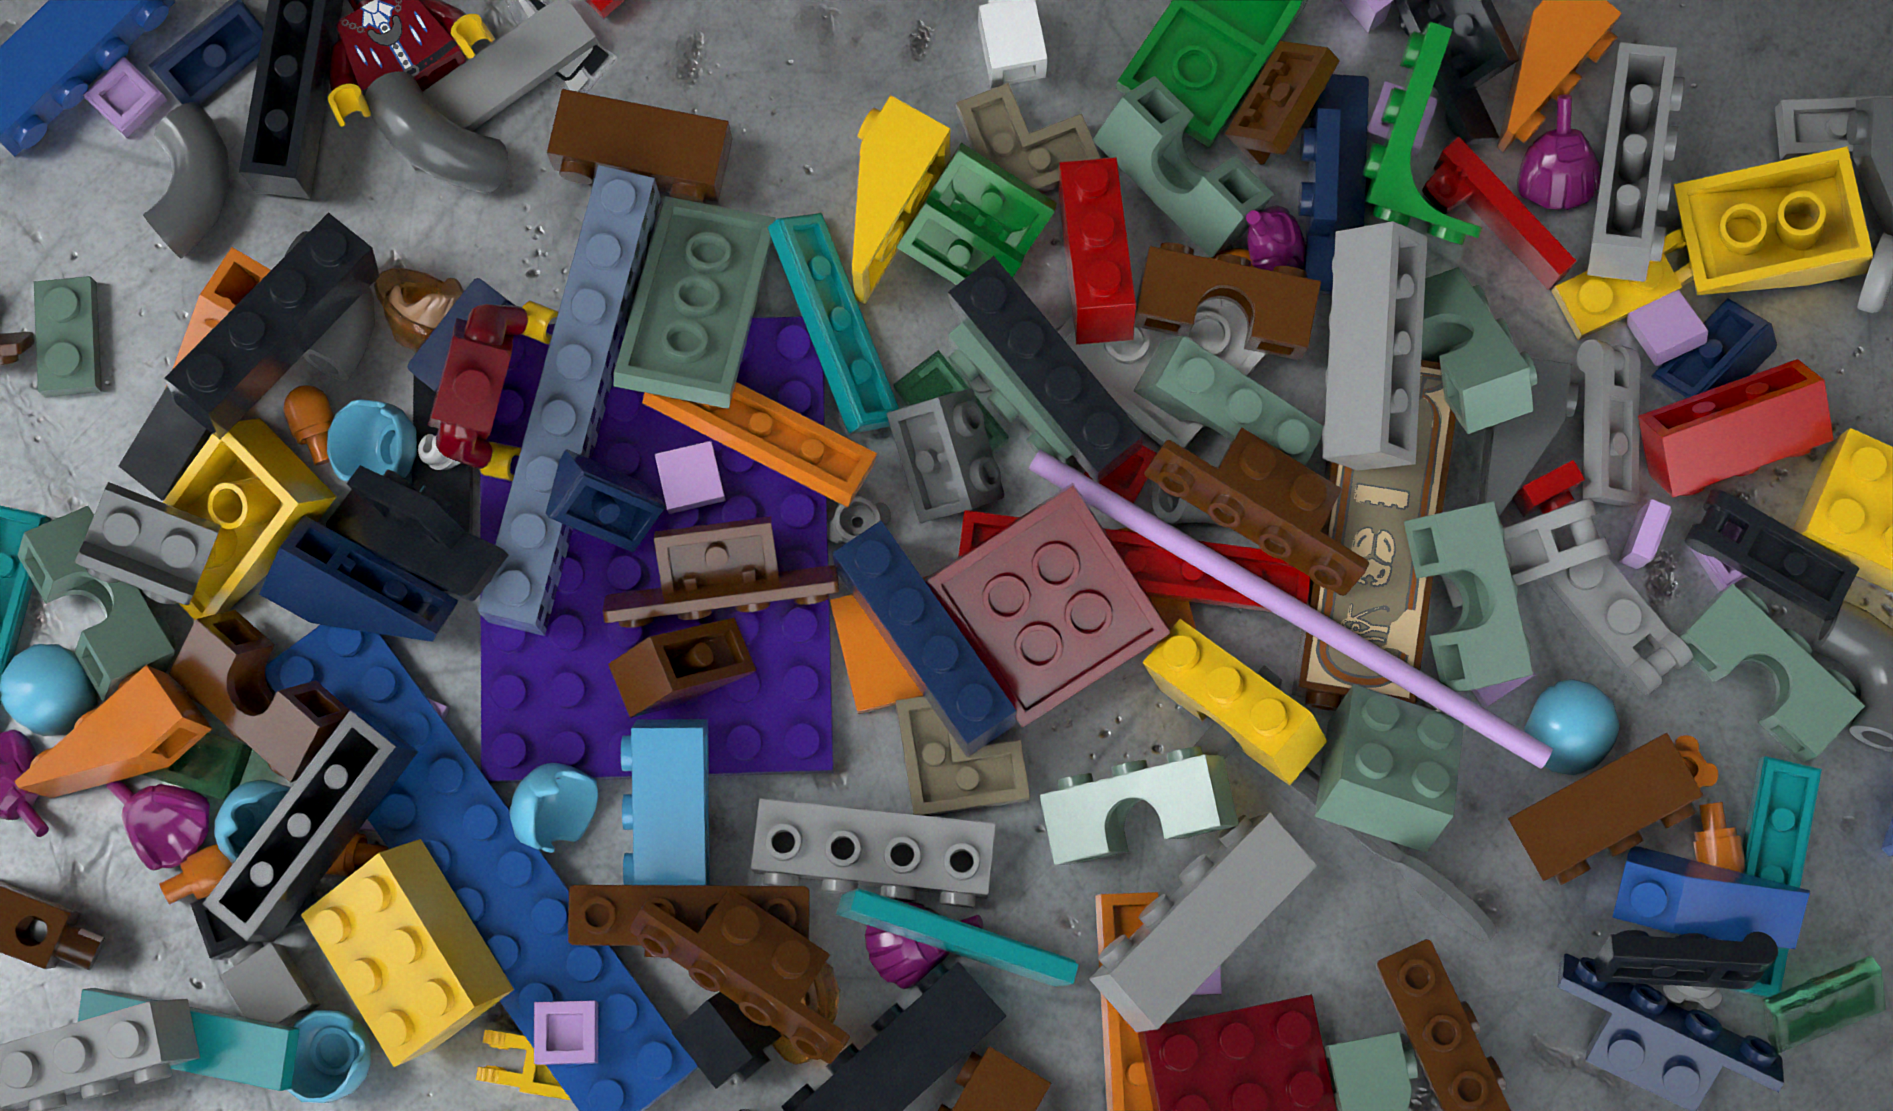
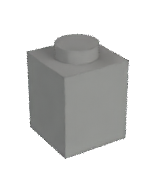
M256 941L233 955L230 961L234 967L220 975L221 980L245 1018L289 1026L321 1005L284 945L270 942L264 946L262 942Z

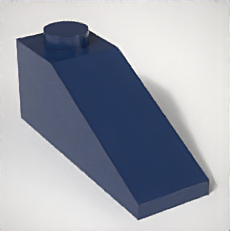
M305 515L280 546L259 593L262 597L313 624L430 642L434 641L459 601Z

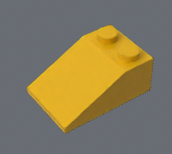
M891 95L881 111L875 107L870 110L858 132V138L862 142L859 153L852 276L855 298L864 305L899 249L896 246L950 160L951 128Z
M1848 146L1673 184L1697 295L1808 286L1868 273L1873 258V251Z
M261 418L238 421L221 440L212 434L162 502L221 525L190 604L183 605L179 603L194 620L229 611L269 573L280 546L302 517L305 515L318 522L337 497Z

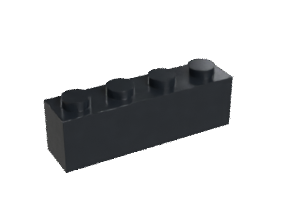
M268 0L239 173L255 193L306 199L311 197L330 84L331 51L337 42L338 29L336 24L341 18L344 0Z
M328 212L164 378L176 405L221 440L380 277L373 248Z
M992 256L948 291L952 311L1097 483L1102 481L1142 448L1143 433L995 256Z
M350 710L209 894L203 905L246 941L274 942L418 751L374 716Z
M941 962L915 985L922 993L917 1000L905 1010L896 1002L871 1025V1028L878 1034L861 1050L852 1042L839 1053L831 1064L826 1066L833 1075L816 1091L808 1083L805 1084L781 1108L784 1111H903L1006 1018V1014L959 962L950 970Z

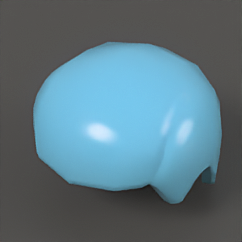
M364 399L351 401L336 412L328 430L327 455L334 473L339 479L348 481L361 465L380 475H383L389 469L405 478L410 473L417 455L415 426L404 411L395 405Z
M59 644L32 645L14 656L1 675L0 692L2 695L0 700L5 710L17 723L41 736L69 734L74 729L77 720L85 713L93 710L97 704V691L75 653L67 648H63Z
M1568 679L1559 681L1554 686H1549L1540 694L1525 724L1524 731L1553 748L1548 761L1544 765L1552 772L1574 776L1595 768L1605 759L1617 740L1620 722L1612 699L1592 683Z
M547 763L532 770L520 782L513 794L509 813L515 837L521 843L549 853H553L555 847L551 844L554 841H578L585 833L595 814L599 798L596 779L575 767L561 763Z
M254 780L239 785L228 795L215 819L214 833L219 850L232 864L291 787L268 780Z
M315 1010L296 1021L293 1027L299 1028L300 1031L292 1087L287 1091L301 1102L331 1103L355 1092L366 1079L371 1065L370 1042L362 1023H359L354 1016L340 1010Z

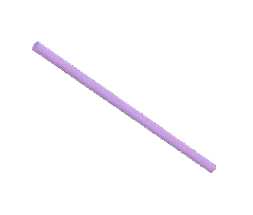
M1040 449L1033 459L1029 470L1061 489L1074 483L1086 503L1538 768L1542 769L1548 761L1553 748L1043 450Z

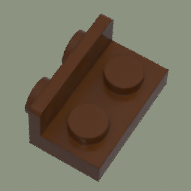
M1280 41L1225 132V135L1252 163L1264 165L1271 153L1285 155L1320 94L1324 91L1340 60L1328 47Z

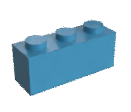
M637 719L631 728V735H623L621 740L622 771H632V794H624L622 800L623 830H633V853H624L623 883L624 885H710L708 719Z

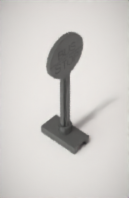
M1263 665L1257 674L1281 690L1282 679ZM1216 721L1193 746H1201L1203 755L1224 756V760L1236 747L1244 752L1236 739ZM1306 766L1292 782L1291 786L1316 806L1320 776ZM1339 825L1373 854L1393 863L1404 879L1426 901L1454 924L1482 941H1490L1497 933L1496 926L1487 914L1462 890L1437 870L1420 859L1405 854L1394 842Z

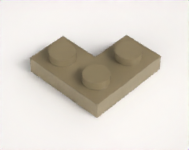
M1009 83L956 102V111L971 148L1041 193L1059 187V162L1101 159L1082 114L1029 133Z
M924 696L896 700L913 815L935 816L1030 801L1021 740L986 745L969 757H966Z

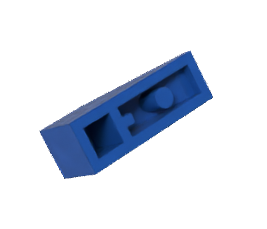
M1634 846L1630 848L1612 918L1673 934L1699 933L1711 939L1743 941L1749 933L1759 931L1771 936L1776 942L1777 947L1796 949L1810 890Z

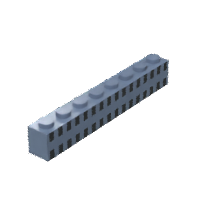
M598 165L496 541V546L502 548L509 556L484 588L478 612L488 623L545 636L573 532L572 527L550 519L546 515V509L558 464L565 449L591 460L593 457L614 378V370L661 202L655 178Z

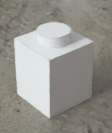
M988 0L987 4L979 5L978 27L991 88L1007 83L1014 84L1046 78L1048 57L1036 1Z

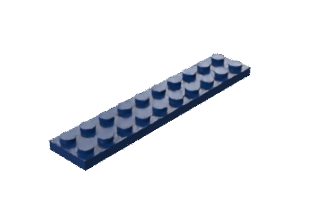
M319 625L266 664L265 677L275 693L278 690L316 680L348 709L374 716L418 751L367 820L389 849L418 839L423 841L513 986L514 991L501 999L500 1003L534 1048V1002H598V1063L546 1065L579 1111H644L699 1069L692 1057L671 1033L673 1031L671 1026L611 945H571L568 942L569 888L541 850L521 843L515 837L510 819V808L483 775L479 766L445 720L427 699L428 697L381 634Z

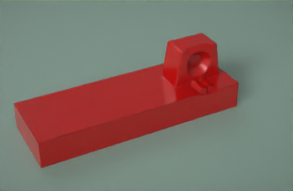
M1458 137L1441 152L1433 168L1435 173L1429 178L1422 189L1423 194L1441 213L1446 214L1465 202L1548 291L1564 278L1577 260L1471 148Z

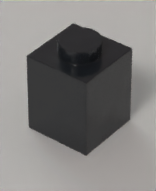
M721 992L706 1000L671 1032L715 1089L735 1075L742 1083L749 1080L771 1061L765 1054V1051L782 1037L780 1032L772 1026H763L751 1021L742 1013L739 1004Z

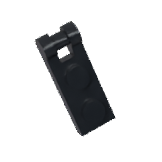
M1711 490L1703 504L1706 513L1700 524L1692 525L1684 540L1685 543L1696 552L1718 559L1824 621L1834 618L1860 568L1737 497L1722 490ZM1727 522L1742 528L1736 542L1721 534Z
M1626 930L1617 934H1611L1594 959L1596 979L1599 982L1750 989L1758 983L1764 971L1775 961L1778 956V947L1771 936L1759 931L1749 933L1743 941L1708 940L1707 936L1699 933H1687L1671 938L1652 937L1647 932L1641 930Z

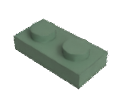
M91 276L33 281L38 392L44 397L102 392L97 282Z

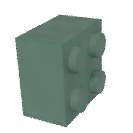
M1353 684L1328 721L1327 743L1324 746L1314 816L1426 853L1454 817L1464 724L1449 715Z

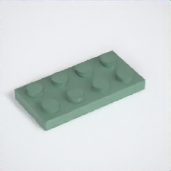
M664 196L614 370V387L729 409L772 244V238L767 227L776 220V217Z

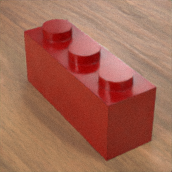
M1117 157L1059 162V207L1076 345L1134 340L1136 301Z
M1799 359L1638 415L1649 476L1672 498L1680 495L1697 494L1703 491L1706 486L1733 476L1750 475L1761 466L1786 457L1792 458L1806 455L1814 447L1834 440L1825 380Z

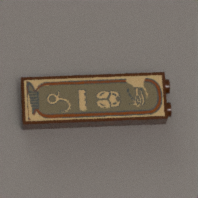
M1421 360L1416 464L1357 471L1326 460L1324 478L1341 487L1342 491L1321 532L1367 559L1369 566L1365 574L1345 596L1317 585L1310 578L1307 603L1308 606L1418 670L1421 669L1434 576L1416 579L1403 521L1443 513L1456 416L1444 399L1440 363ZM1301 629L1292 695L1306 697L1305 706L1319 710L1336 711L1353 684L1416 704L1417 696Z

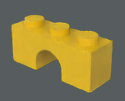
M1179 619L1171 628V633L1165 636L1142 662L1161 692L1202 722L1207 716L1216 721L1236 739L1248 756L1290 786L1327 743V739L1314 715L1182 619Z

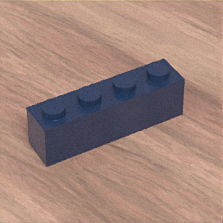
M881 520L832 552L838 575L966 757H969L1016 724L1017 710Z

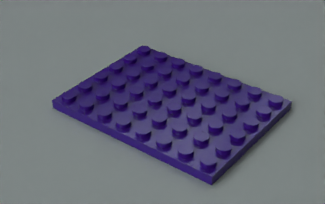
M803 317L752 318L736 382L825 426L824 370ZM548 324L546 333L552 335L555 324ZM523 334L514 335L512 354L490 435L485 441L520 447L522 449L550 344H545ZM613 378L592 460L646 483L666 505L655 454L712 441L726 501L669 514L667 507H665L634 552L573 528L545 636L488 623L480 614L481 772L490 783H520L532 770L541 765L561 763L575 767L596 780L632 779V771H622L621 740L623 735H631V728L637 719H708L709 777L834 773L830 597L825 601L815 604H797L794 602V599L771 601L768 608L755 612H739L735 606L712 609V613L709 616L694 620L679 619L677 614L654 617L653 622L633 628L621 627L619 622L605 623L602 611L605 596L608 594L661 587L654 543L655 531L771 516L779 572L828 566L827 497L643 404L644 392L614 387ZM516 455L513 456L510 464L512 475H515L519 456ZM480 472V538L496 545L513 481L484 476ZM735 618L757 671L672 708L632 718L629 717L608 663L650 636Z

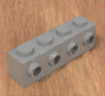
M1625 42L1619 43L1587 275L1645 282L1649 261L1661 262L1666 227L1655 226L1657 210L1667 211L1672 176L1661 175L1663 160H1674L1678 127L1668 126L1670 111L1680 112L1685 77L1674 76L1678 48Z
M1394 221L1336 231L1335 254L1332 260V306L1329 315L1328 368L1325 374L1327 387L1325 424L1322 429L1323 459L1357 471L1416 464L1428 236Z
M759 798L751 870L754 874H763V885L799 886L800 878L823 881L822 891L829 893L845 894L846 892L858 889V885L882 887L881 896L893 900L916 901L917 891L939 893V904L974 908L976 898H988L996 823Z
M1271 812L1250 819L1246 815L1238 817L1239 826L1224 829L1220 833L1218 839L1223 844L1209 858L1206 854H1203L1181 872L1179 879L1183 884L1169 898L1166 894H1163L1141 912L1138 918L1142 921L1143 925L1129 939L1126 935H1121L1110 943L1098 956V960L1103 965L1089 979L1135 1032L1158 1029L1317 867L1314 861Z
M188 999L149 1001L0 1044V1111H14L29 1106V1111H49L66 1106V1095L80 1091L82 1099H89L119 1091L118 1081L134 1077L135 1084H143L172 1076L171 1066L200 1058Z

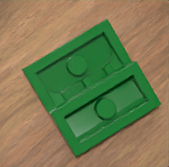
M961 142L911 220L896 248L955 285L959 284L992 256H995L1013 278L1021 267L1025 254L1054 214L1057 203Z

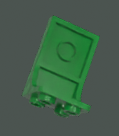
M1172 0L1117 80L1116 89L1123 94H1127L1155 76L1194 114L1184 132L1210 148L1264 69L1278 43L1283 41L1305 8L1308 0Z
M1429 22L1424 27L1422 33L1413 31L1406 44L1400 62L1401 67L1409 69L1403 89L1396 87L1391 89L1381 117L1382 122L1390 124L1384 145L1372 144L1363 169L1362 176L1371 178L1365 201L1376 205L1372 215L1389 222L1394 221L1408 227L1412 216L1430 222L1426 232L1429 235L1463 245L1466 235L1479 238L1483 227L1447 216L1434 209L1420 195L1411 173L1410 157L1412 146L1453 30Z

